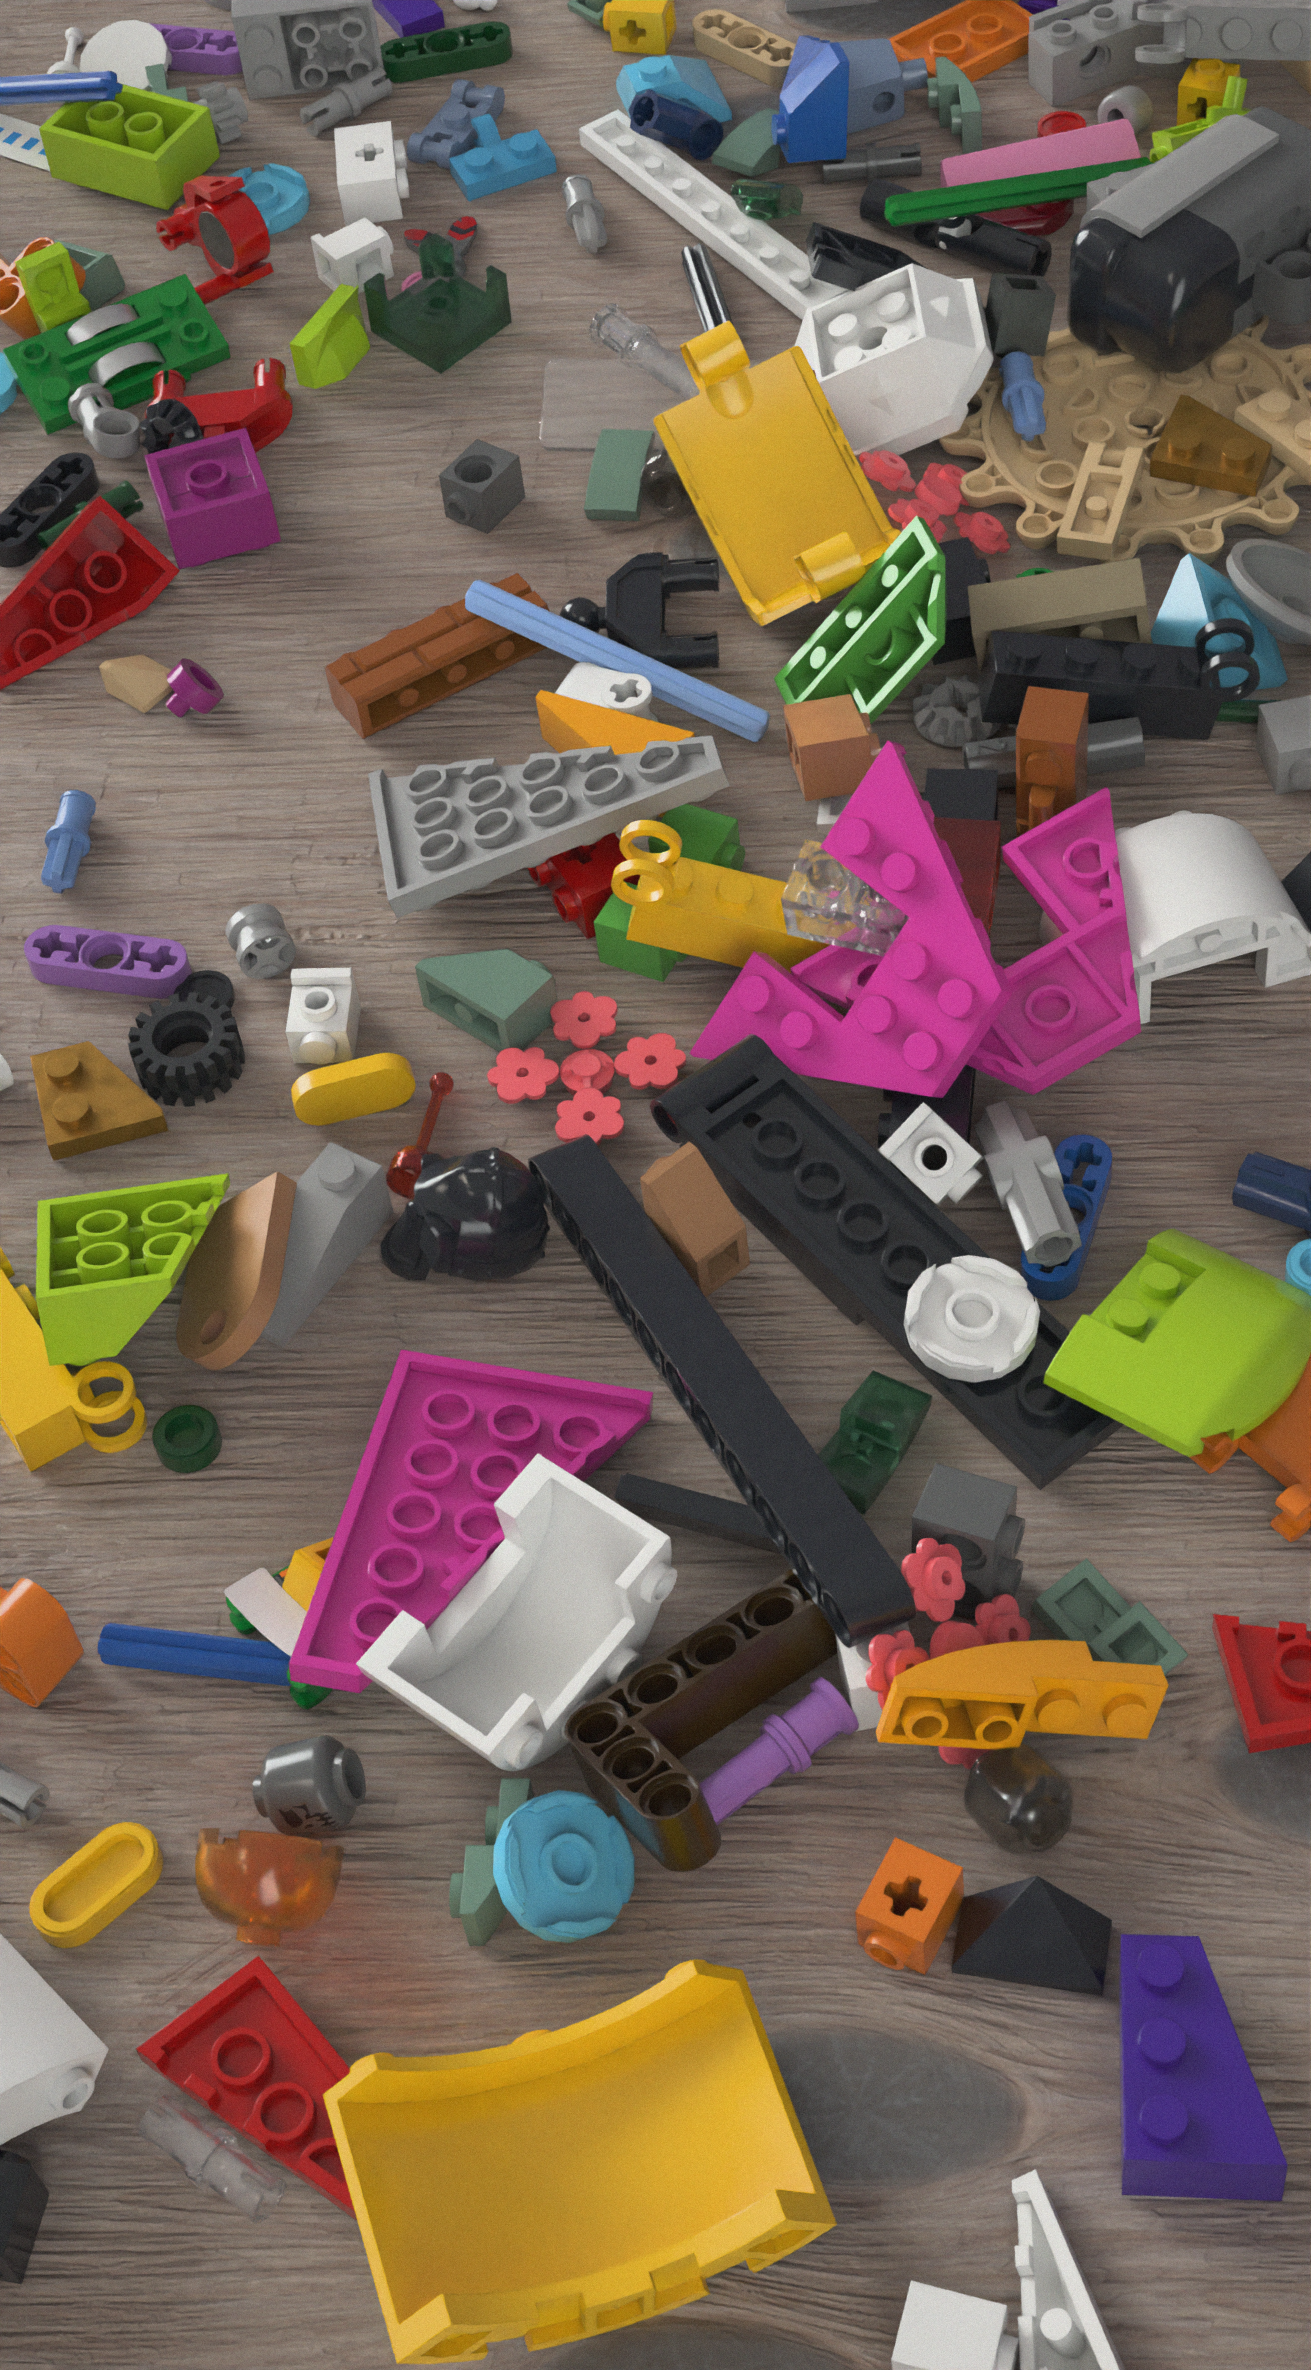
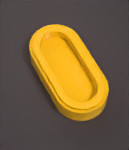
M379 1053L309 1071L295 1081L291 1089V1097L295 1114L301 1121L310 1125L323 1126L398 1107L411 1098L415 1091L416 1083L411 1064L405 1057L394 1053Z
M133 1822L111 1825L101 1831L45 1878L35 1889L29 1906L30 1917L40 1936L50 1945L59 1948H73L85 1944L149 1891L158 1881L164 1862L162 1851L153 1833L145 1826Z

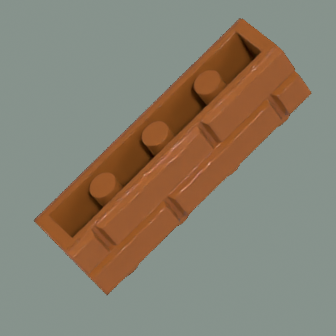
M518 573L497 583H489L550 611L545 601L535 591L531 590L530 585ZM464 598L450 606L446 605L438 608L433 614L403 629H395L384 638L358 651L343 654L335 662L327 665L325 671L335 707L346 720H349L359 736L365 739L548 647L468 611L465 608Z

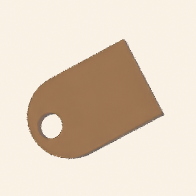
M278 1171L218 1206L189 1259L177 1322L176 1341L178 1349L183 1356L208 1370L223 1369L241 1358L261 1335L274 1311L281 1286L297 1186L295 1181Z

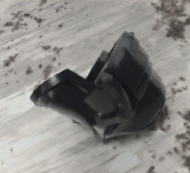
M491 1147L488 1150H479L464 1156L453 1155L448 1159H445L439 1153L423 1155L421 1158L422 1172L414 1185V1199L407 1202L401 1217L389 1229L381 1242V1255L385 1266L392 1273L407 1280H425L431 1268L437 1273H448L449 1276L471 1280L508 1279L529 1270L540 1258L545 1257L544 1250L550 1226L548 1225L543 1197L540 1194L539 1182L521 1161L507 1152L500 1151L499 1148Z

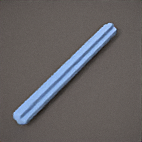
M475 580L466 593L465 608L468 611L576 661L590 662L602 668L644 676L651 684L653 696L752 742H759L768 728L770 720L768 711L489 583Z

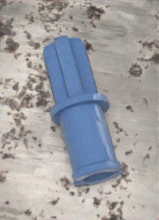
M1012 352L1001 360L1000 366L1002 367H999V373L1004 384L1002 404L1006 411L1011 414L1014 431L1021 434L1022 440L1033 441L1035 435L1043 434L1046 430V421L1042 408L1044 389L1035 379L1031 357L1024 352Z
M69 790L61 795L55 825L49 828L46 833L45 843L48 852L41 880L43 885L52 887L54 893H63L65 889L74 887L81 858L85 857L90 850L91 840L88 831L92 816L95 813L96 802L91 795L83 791Z

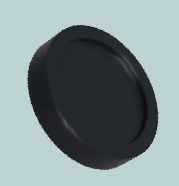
M203 970L188 975L184 982L178 985L174 991V994L179 993L181 1002L188 1001L189 992L200 993L202 1003H204L208 995L218 998L220 1006L225 1003L230 1009L235 1001V993L230 979L226 975L213 970Z

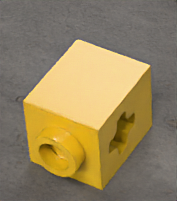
M612 0L607 2L603 12V26L606 32H610L612 51L666 55L677 29L674 0Z
M1192 58L1178 84L1177 126L1206 118L1201 116L1207 115L1208 107L1214 105L1222 106L1228 75L1240 77L1241 65L1223 62L1217 58Z

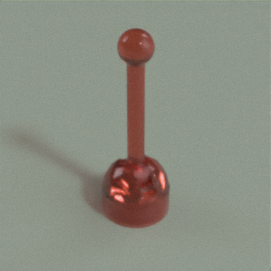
M437 1072L430 1078L429 1087L432 1095L417 1143L398 1150L390 1162L386 1182L389 1188L401 1197L414 1199V1185L422 1172L421 1158L425 1154H432L427 1149L444 1096L448 1095L454 1086L453 1079L448 1073Z

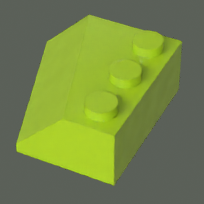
M229 1173L38 1201L36 1302L49 1366L67 1363L83 1366L95 1363L101 1358L117 1356L174 1288L230 1186Z

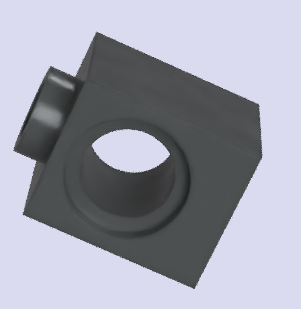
M476 439L439 475L446 517L486 534L497 526L525 498L519 456L479 439Z

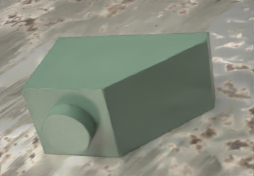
M510 949L425 958L415 966L423 1006L498 1052L506 1048L524 1050L553 1022L550 1010L558 1002L554 976L542 963L536 960L528 961Z

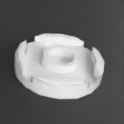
M138 20L118 21L101 29L88 41L81 54L79 71H113L117 74L118 83L150 91L145 67L163 64L166 74L169 64L171 65L172 56L161 32L151 24Z
M965 1255L954 1257L950 1264H944L936 1268L935 1264L920 1274L908 1292L904 1328L910 1348L927 1367L949 1379L975 1383L1001 1378L1021 1366L1035 1346L1040 1316L1036 1297L1034 1302L1033 1295L1027 1289L1028 1283L1016 1270L995 1259Z

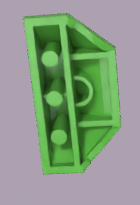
M916 515L774 677V681L786 705L851 694L858 712H867L870 724H872L945 644L947 626L945 555L925 519Z

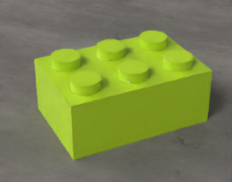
M122 84V93L115 94L113 101L65 103L39 128L52 178L168 210L184 194L183 184L203 175L220 157L209 107Z

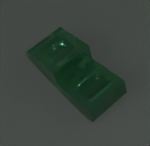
M874 1370L842 1407L838 1431L818 1454L854 1507L863 1515H865L900 1464L932 1403V1395Z

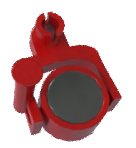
M200 175L183 184L186 204L175 208L173 216L156 223V231L158 233L167 231L166 234L159 237L167 250L174 251L185 243L202 248L210 268L217 275V277L194 288L204 305L274 272L271 262H261L270 253L268 229L254 202L244 192L239 190L245 187L242 177Z

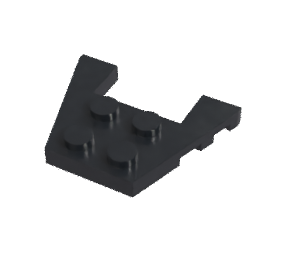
M813 222L806 238L811 276L855 291L857 287L878 279L911 263L926 268L898 249Z

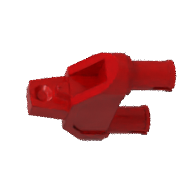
M269 358V372H265V359H261L255 364L253 368L255 388L184 397L186 380L179 372L175 370L168 371V384H165L164 370L159 371L153 378L154 398L148 406L164 399H174L183 403L195 416L203 439L246 428L256 453L278 438L287 428L292 418V399L285 390L286 368L280 360L275 358ZM174 433L169 434L170 440L168 445L172 442L171 438L175 435Z

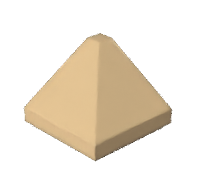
M143 654L106 660L99 666L106 692L143 713L148 712L173 690L167 681V675L171 670Z

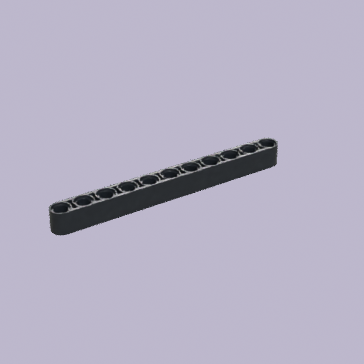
M585 1134L528 1159V1168L530 1173L539 1182V1190L545 1207L844 1646L851 1648L915 1618L916 1607L914 1599L899 1568L594 1140Z

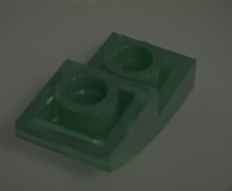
M739 179L732 184L731 196L739 211L749 218L771 220L772 218H784L789 214H801L804 195L794 184Z

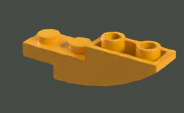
M1034 1640L982 1645L947 1653L922 1662L895 1676L875 1732L878 1742L1010 1751L1019 1750L1025 1732L1147 1739L1169 1685L1160 1665L1093 1661L1086 1641Z

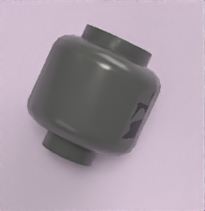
M330 1735L286 1743L270 1749L263 1761L261 1774L257 1775L253 1782V1798L259 1814L264 1818L269 1817L279 1832L293 1838L334 1830L349 1824L356 1812V1807L363 1803L366 1793L364 1770L358 1755L350 1748L345 1749L340 1741Z

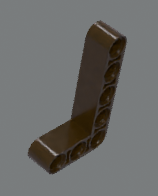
M789 1569L578 1708L569 1717L565 1724V1736L590 1792L668 1870L686 1872L706 1865L716 1856L721 1846V1835L697 1778L678 1759L837 1654L836 1634L793 1570Z

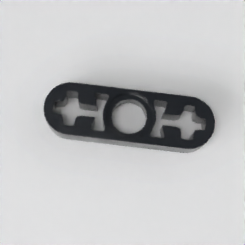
M73 452L57 457L0 514V566L18 567L30 562L42 550L41 546L46 544L45 542L41 544L38 541L37 535L74 514V507L83 501L88 502L97 493L100 484L94 462L90 456ZM43 506H55L43 513H31Z

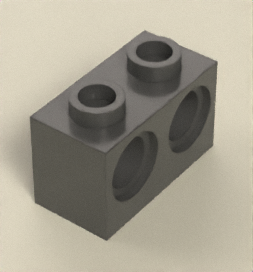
M936 1463L912 1515V1553H917V1544L924 1538H933L939 1545L952 1544L958 1549L962 1560L961 1572L965 1582V1594L962 1599L955 1601L954 1613L975 1619V1610L979 1604L991 1603L994 1597L1002 1594H1008L1014 1598L1021 1581L1023 1561L1015 1559L1023 1539L1025 1519L1016 1516L1017 1486Z

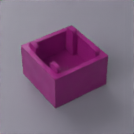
M246 428L144 455L156 502L179 570L187 567H196L212 560L248 550L268 547L270 544L281 542L270 492Z

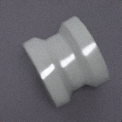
M265 903L246 906L233 914L227 922L225 933L228 942L236 951V958L241 971L248 977L265 979L279 975L294 961L296 955L295 944L291 935L285 931V924L281 913L274 906Z

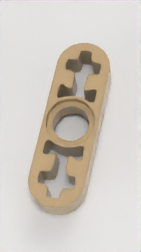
M707 10L695 16L692 26L694 46L698 51L770 86L783 87L796 44L724 10Z

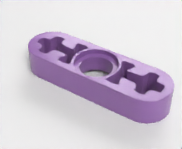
M151 24L161 32L171 53L172 62L167 70L215 75H233L243 71L234 31Z
M48 925L34 931L24 944V953L33 976L38 981L47 984L166 999L169 998V995L174 994L176 987L184 982L188 975L192 974L185 948L180 943L170 939L62 925ZM117 954L123 957L112 968L98 969L94 967L95 962L103 956Z

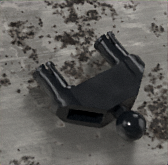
M663 552L639 554L606 580V606L598 607L590 599L577 597L569 600L562 607L559 616L596 633L600 629H607L609 639L674 669L719 668L717 631L702 634L668 635L667 630H665L666 599L671 598V593L720 591L718 556L669 560V555H663Z

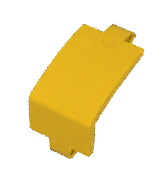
M730 321L679 345L684 361L700 394L655 416L653 424L751 619L760 626H764L812 601L817 603L859 582L902 532L892 528L803 350L799 346H793L749 368L751 364L746 350Z

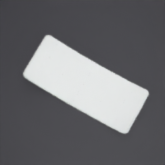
M259 1568L224 1590V1594L241 1614L267 1639L291 1657L307 1611L276 1582L265 1568Z

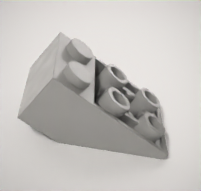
M232 0V22L249 100L332 90L340 82L349 84L369 73L375 67H380L384 70L372 0ZM384 76V77L378 79V80H379V83H378V84H380L381 82L385 81V80H386V76Z

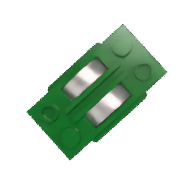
M186 274L2 349L9 369L47 435L77 423L69 414L68 402L69 398L80 386L88 383L100 384L111 393L114 401L113 407L124 410L154 397L153 378L159 371L164 370L165 384H168L169 370H175L182 374L186 383L191 380V374L231 358L228 343ZM92 397L97 406L101 405L96 397Z

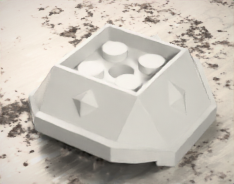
M913 263L859 286L855 291L850 290L807 309L795 346H799L803 350L860 467L862 463L859 457L862 452L873 454L874 451L886 450L899 456L958 431L969 411L967 403L982 385L994 360L981 295L973 278L953 279Z

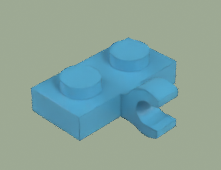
M489 113L471 119V124L478 135V138L474 139L476 148L449 158L451 175L468 201L557 172L555 155L537 129L527 133L516 134L502 141L496 124Z

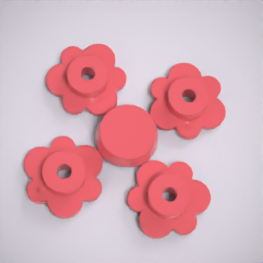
M886 450L874 451L873 454L868 452L861 453L859 460L862 463L861 469L865 476L874 481L881 482L885 488L891 491L900 489L905 492H913L914 490L918 499H911L910 501L898 499L897 503L891 504L888 509L890 517L901 523L903 529L917 515L925 519L936 541L939 543L947 530V527L938 520L939 515H955L953 520L960 528L959 534L963 538L968 537L969 541L973 542L977 548L988 554H996L997 551L1002 553L1009 551L1011 546L1006 541L1008 534L995 517L984 512H976L971 516L958 512L960 504L969 506L959 490V484H962L961 478L967 474L963 469L952 464L930 463L923 475V479L916 486L915 481L910 477L911 471L908 469L907 463L900 456Z
M581 991L576 993L572 1000L556 1002L551 1007L550 1015L555 1023L553 1027L555 1038L561 1041L570 1039L575 1047L582 1050L570 1054L562 1062L559 1070L555 1061L545 1059L544 1051L541 1048L531 1047L524 1052L519 1048H506L497 1055V1067L490 1069L487 1077L489 1084L497 1087V1094L501 1101L515 1104L525 1098L531 1100L541 1099L547 1092L546 1086L556 1082L560 1074L567 1091L574 1097L573 1101L566 1100L557 1106V1116L559 1118L555 1125L557 1137L563 1142H568L587 1134L598 1146L602 1139L616 1138L624 1130V1120L619 1114L621 1111L619 1099L613 1096L603 1098V1094L610 1089L613 1083L614 1071L622 1077L629 1078L630 1086L634 1089L642 1090L649 1086L657 1089H667L676 1084L678 1070L686 1064V1055L683 1051L676 1049L675 1039L666 1033L654 1034L647 1040L643 1037L630 1039L627 1043V1051L617 1055L614 1062L606 1053L596 1049H589L598 1044L601 1036L607 1037L615 1033L616 1022L614 1018L618 1010L614 999L607 996L594 998L590 992Z
M933 1538L921 1539L917 1544V1553L907 1555L902 1562L901 1573L911 1589L916 1611H926L932 1621L943 1623L936 1628L932 1635L929 1648L930 1655L923 1648L914 1647V1638L907 1630L896 1631L893 1635L878 1634L872 1638L868 1649L872 1666L866 1672V1683L870 1690L878 1692V1701L882 1710L894 1677L922 1662L947 1653L982 1645L1028 1641L1031 1628L1028 1620L1019 1616L1018 1604L1008 1594L997 1595L991 1603L979 1604L975 1610V1620L978 1624L975 1627L968 1623L949 1621L954 1613L955 1601L962 1599L965 1594V1582L961 1572V1555L952 1544L939 1545ZM938 1746L940 1756L947 1764L962 1763L966 1769H978L984 1760L983 1753H990L994 1750Z

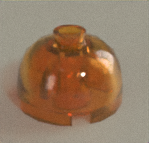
M220 1828L200 1829L195 1857V1884L201 1903L214 1919L237 1927L236 1942L279 1947L281 1933L306 1931L322 1920L333 1904L341 1879L345 1851L343 1846L335 1845L324 1850L323 1857H321L323 1841L239 1830L238 1839L224 1837L222 1844L218 1843Z

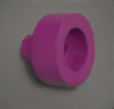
M181 659L167 675V681L174 690V693L165 704L178 717H183L191 707L200 713L208 714L224 697V693L217 681L192 660Z

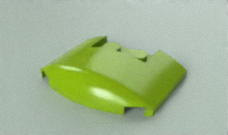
M1175 1228L1167 1229L1148 1240L1144 1256L1090 1316L1082 1314L1047 1369L1043 1383L1187 1457L1203 1453L1205 1445L1201 1438L1226 1432L1232 1441L1238 1439L1264 1422L1283 1404L1294 1390L1306 1369L1311 1354V1296L1293 1285Z

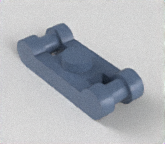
M457 79L452 86L450 98L421 133H413L409 138L407 144L408 160L420 164L434 161L437 162L439 168L450 170L449 158L466 153L475 147L474 139H477L478 135L471 124V119L489 113L495 121L501 114L505 103L504 89L492 85L478 88L475 87L473 81Z

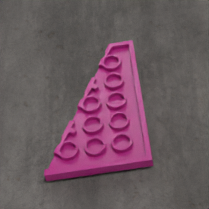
M401 1349L289 1661L290 1681L360 1694L373 1681L360 1671L356 1663L400 1612L404 1610L423 1623L427 1630L503 1542L505 1536L494 1503L537 1454H540L584 1482L650 1420L653 1410V1392Z

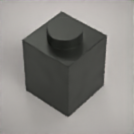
M992 273L985 309V319L992 351L999 358L1003 359L1007 354L1018 351L1024 352L1029 356H1045L1056 294L1043 276Z

